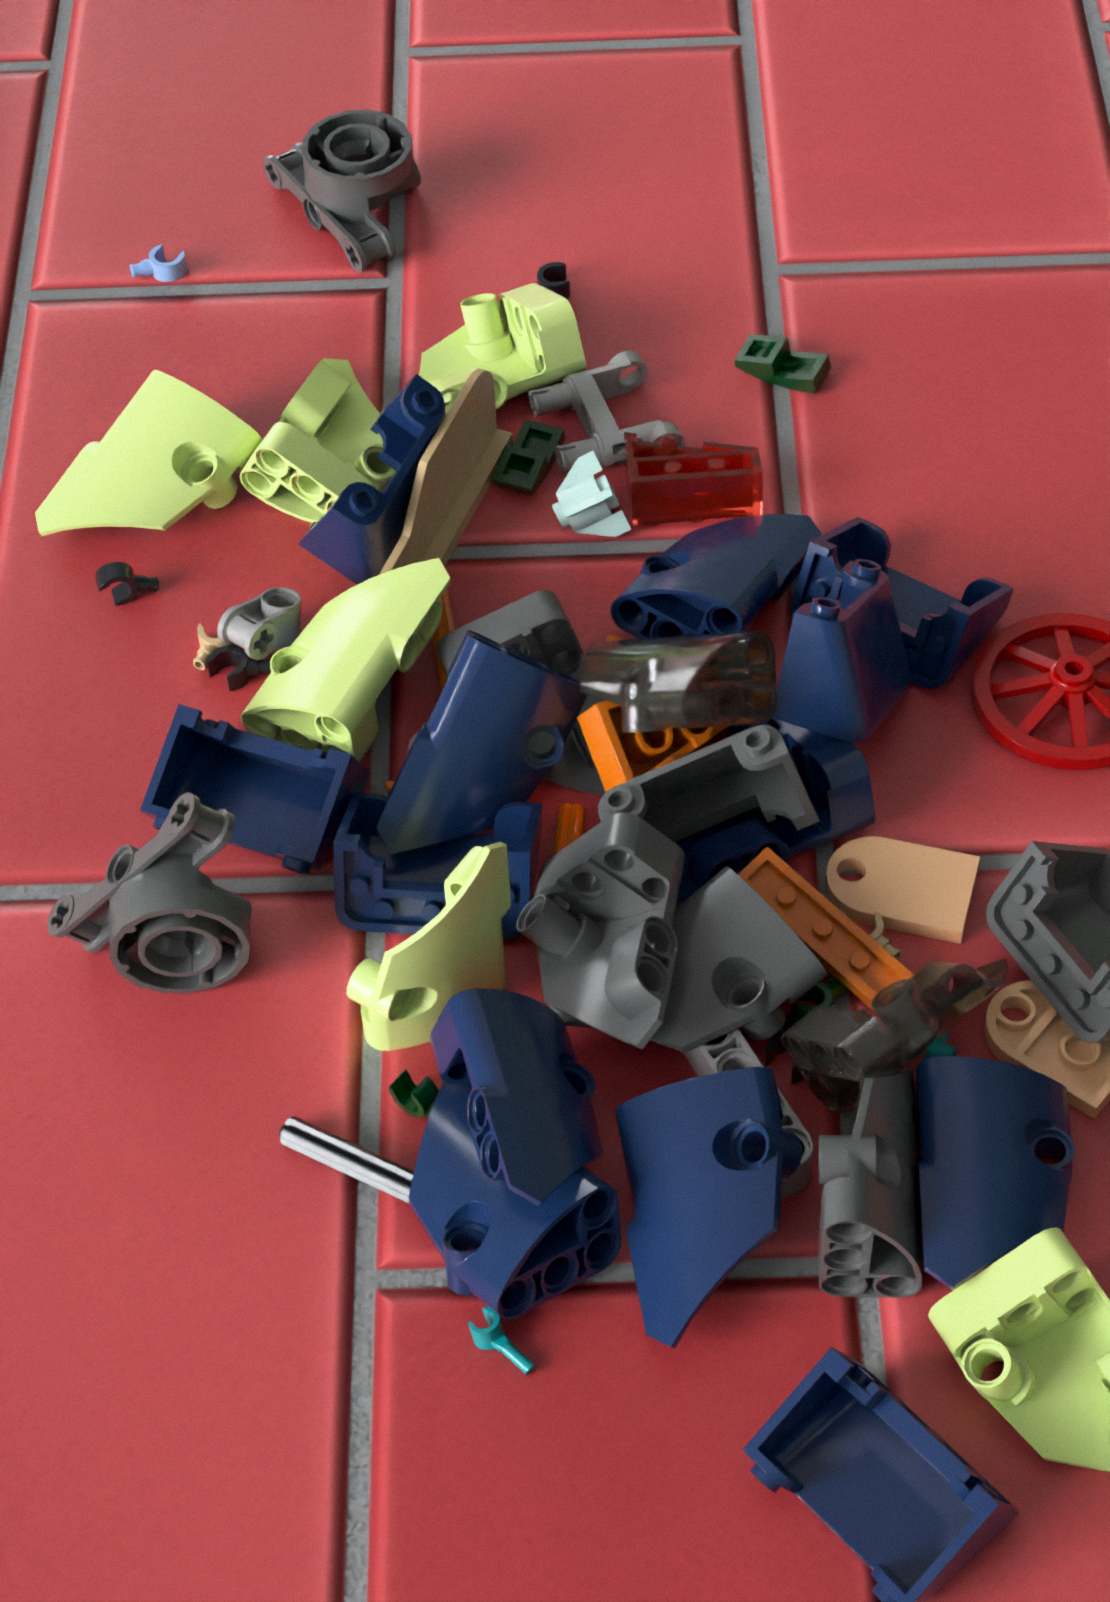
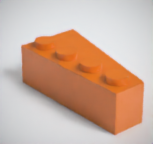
M757 649L602 701L583 712L577 719L605 792L615 786L686 756L776 694L777 690L761 649Z

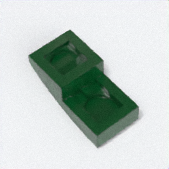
M750 334L734 359L735 367L760 380L787 389L815 394L831 369L829 354L791 351L787 337Z
M524 419L514 444L506 445L492 476V483L533 494L543 482L556 460L555 446L563 445L566 439L564 429Z

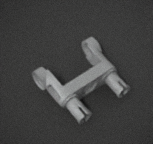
M632 350L623 351L614 356L608 365L567 375L563 379V383L528 391L530 407L535 417L570 408V410L575 411L588 437L585 440L555 446L556 461L562 473L570 470L577 458L593 450L600 465L605 468L648 456L655 461L665 462L677 457L684 449L685 439L679 427L669 421L661 422V420H656L619 430L604 400L631 393V389L638 387L644 382L648 369L638 352ZM637 366L633 374L627 377H619L625 368ZM673 435L666 444L655 446L656 441L661 437Z

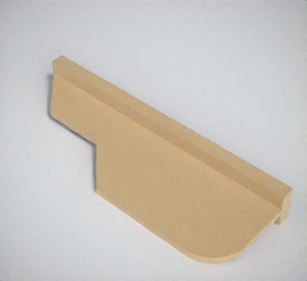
M478 368L470 374L419 460L402 536L380 574L409 564L440 558L445 567L492 484V476L506 445H513V433L497 429L494 380L490 371Z

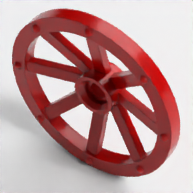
M1074 613L1044 614L1016 622L995 635L984 647L977 660L972 686L975 710L990 735L1014 754L1043 766L1065 770H1091L1109 767L1110 742L1088 747L1084 705L1090 702L1110 720V697L1100 689H1110V673L1096 671L1110 662V621ZM1053 636L1059 660H1054L1019 645L1034 639ZM1070 636L1084 637L1106 645L1085 658L1075 655ZM1003 657L1043 672V674L990 684L992 672ZM1047 689L1045 696L1017 727L1005 718L994 701ZM1057 705L1069 709L1073 747L1050 744L1031 736Z

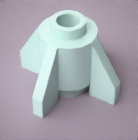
M594 450L577 458L556 492L559 502L552 504V507L562 528L570 525L575 533L617 537L631 530V527L622 510L614 514L611 512L612 509L620 506L613 486L604 474L596 479L594 477V474L603 470Z

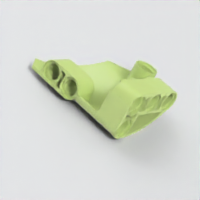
M530 283L498 295V302L496 295L493 293L469 297L460 303L465 325L421 354L419 376L441 392L445 401V414L447 415L468 377L478 368L490 371L493 376L496 409L501 407L506 400L528 393L529 390H536L562 381L567 375L585 371L586 360L572 306L565 297L536 283Z
M329 358L320 360L279 418L281 419L279 422L273 425L240 473L242 485L252 495L283 513L311 523L317 522L328 511L340 493L349 484L364 482L382 492L395 472L394 469L378 459L383 450V440L379 433L375 434L370 429L380 413L366 396L348 360Z
M153 370L100 442H90L81 450L37 509L35 515L39 534L45 536L64 530L91 527H136L166 531L201 502H204L209 508H222L229 504L237 493L238 486L232 474L234 472L240 473L263 439L251 426L202 392L168 374Z
M440 558L421 561L387 571L346 590L326 603L290 647L282 648L272 656L270 660L271 673L241 714L240 719L245 728L253 734L311 751L317 748L328 753L329 748L351 754L361 762L376 740L377 733L379 732L375 710L377 697L396 670L405 673L413 666L440 623L442 616L441 596L451 583V578Z
M497 842L484 847H473L444 882L446 906L417 933L396 947L386 951L382 963L367 958L352 973L347 986V996L361 1005L364 1036L367 1043L374 1049L391 1051L430 1042V1033L445 1005L452 996L461 991L473 988L505 991L506 974L501 919L511 906L506 844Z
M1057 1227L1049 1228L1034 1235L944 1296L930 1309L928 1318L963 1370L965 1378L1044 1460L1110 1472V1300L1062 1230ZM995 1361L1004 1362L1002 1374L997 1379L982 1381L983 1371L989 1364Z

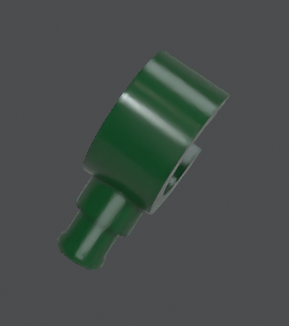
M839 980L826 984L819 982L799 999L801 1001H810L817 1006L794 1003L790 1012L791 1023L806 1029L822 1026L828 1019L831 1003L839 1000L840 996L848 994L849 989Z
M405 1069L389 1086V1092L393 1100L405 1112L416 1118H423L424 1116L429 1118L439 1090L428 1076L416 1086Z

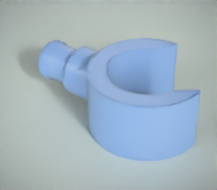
M163 244L157 245L150 251L149 259L141 260V263L130 264L132 277L153 275L155 279L162 282L176 281L187 272L185 252L182 251L174 261L163 263L165 261Z

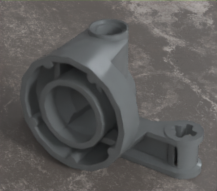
M347 110L327 116L313 125L303 138V144L297 142L287 152L275 157L267 155L263 158L264 170L272 186L277 190L289 189L301 201L311 226L317 231L327 228L337 238L349 264L357 273L365 271L367 265L382 258L389 260L395 257L396 248L391 234L370 211L385 204L387 199L415 188L421 183L420 172L413 156L412 136L404 123L390 114L378 111Z
M190 792L182 794L174 802L169 815L155 837L140 849L131 845L121 846L113 854L107 867L106 878L85 896L64 895L55 903L48 918V933L56 938L66 936L80 942L84 950L90 953L100 951L110 941V960L118 973L139 987L161 993H193L216 988L236 977L248 963L251 903L234 893L214 885L208 876L199 871L201 865L221 851L229 842L235 827L234 815L225 809L216 811L201 804L200 798Z

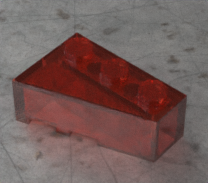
M624 432L625 478L632 525L645 524L654 526L661 523L685 521L697 523L704 520L736 519L763 515V470L758 448L704 442L702 448L677 446V438L663 437L662 444L637 441L636 433Z

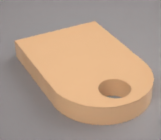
M870 836L857 838L843 844L831 856L826 871V893L832 904L843 913L846 912L847 917L857 923L874 926L875 913L877 911L883 919L885 929L961 944L979 869L980 856L885 837ZM846 870H854L859 872L863 878L850 882L843 880L839 874Z
M1032 980L1008 985L993 997L987 1009L984 1026L985 1039L993 1055L1001 1062L1028 1068L1061 1083L1066 1087L1068 1104L1090 1118L1095 1119L1110 1100V1042L1089 1043L1082 1041L1075 1035ZM1007 1008H1018L1024 1011L1028 1018L1022 1021H1011L1004 1017L1001 1012Z

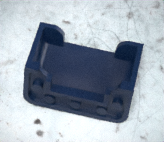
M415 374L379 414L370 429L375 434L379 433L383 440V450L378 459L395 470L383 492L364 482L349 484L340 493L328 511L317 522H313L298 543V545L356 584H360L380 574L402 536L419 460L446 416L444 398L435 386L418 374Z
M860 517L811 540L791 601L792 617L801 605L812 603L813 598H829L839 603L843 586L841 575L843 567L849 561L854 562L858 559H864L878 563L881 566V571L886 573L889 578L911 670L910 682L927 689L939 688L955 676L1003 616L1014 588L995 579L984 577L970 583L965 589L962 599L959 600L886 566L891 551V543L886 532L879 526Z
M858 559L854 562L849 561L843 567L841 575L843 586L839 603L829 598L817 597L812 599V603H805L794 612L771 718L836 739L861 742L867 740L907 695L912 675L889 578L886 573L881 571V566L878 563L864 559Z
M178 704L140 809L141 812L155 819L152 827L160 830L174 802L182 794L190 792L200 798L201 804L216 811L225 809L234 815L235 827L228 842L229 844L282 859L281 866L302 875H309L311 868L321 870L333 848V841L352 793H364L371 774L370 771L351 754L329 748L328 753L317 748L311 751L236 729L230 723L222 720L216 722L205 719L204 721L201 718L203 712Z
M352 793L333 841L335 911L343 925L357 931L400 934L417 933L446 906L444 882L467 853L475 846L484 847L502 842L507 845L511 897L510 909L501 919L503 940L522 935L517 931L516 924L523 908L533 899L542 830V803L512 802L501 807L496 814L494 835L470 834L417 849L389 854L376 828L385 809L388 797L372 793Z
M833 1347L826 1352L742 1449L755 1462L750 1471L762 1484L774 1493L782 1486L787 1491L796 1494L872 1569L871 1575L877 1582L872 1591L882 1602H927L1001 1534L1019 1514V1511L1010 1501L873 1373L855 1359Z

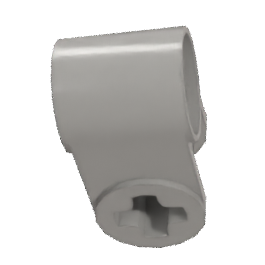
M276 587L267 589L261 595L244 603L230 607L222 615L218 623L217 633L219 639L226 644H237L244 648L248 657L254 660L264 659L269 654L285 646L292 645L300 635L301 596L295 590Z

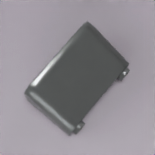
M768 725L751 727L615 786L603 795L598 804V815L601 822L616 813L634 814L649 823L674 843L758 806L761 807L767 823L775 820V815L785 816L793 822L797 831L819 822L802 778L782 735L777 729Z
M1031 841L992 895L986 911L988 926L1077 1037L1089 1043L1110 1042V850L1107 848Z

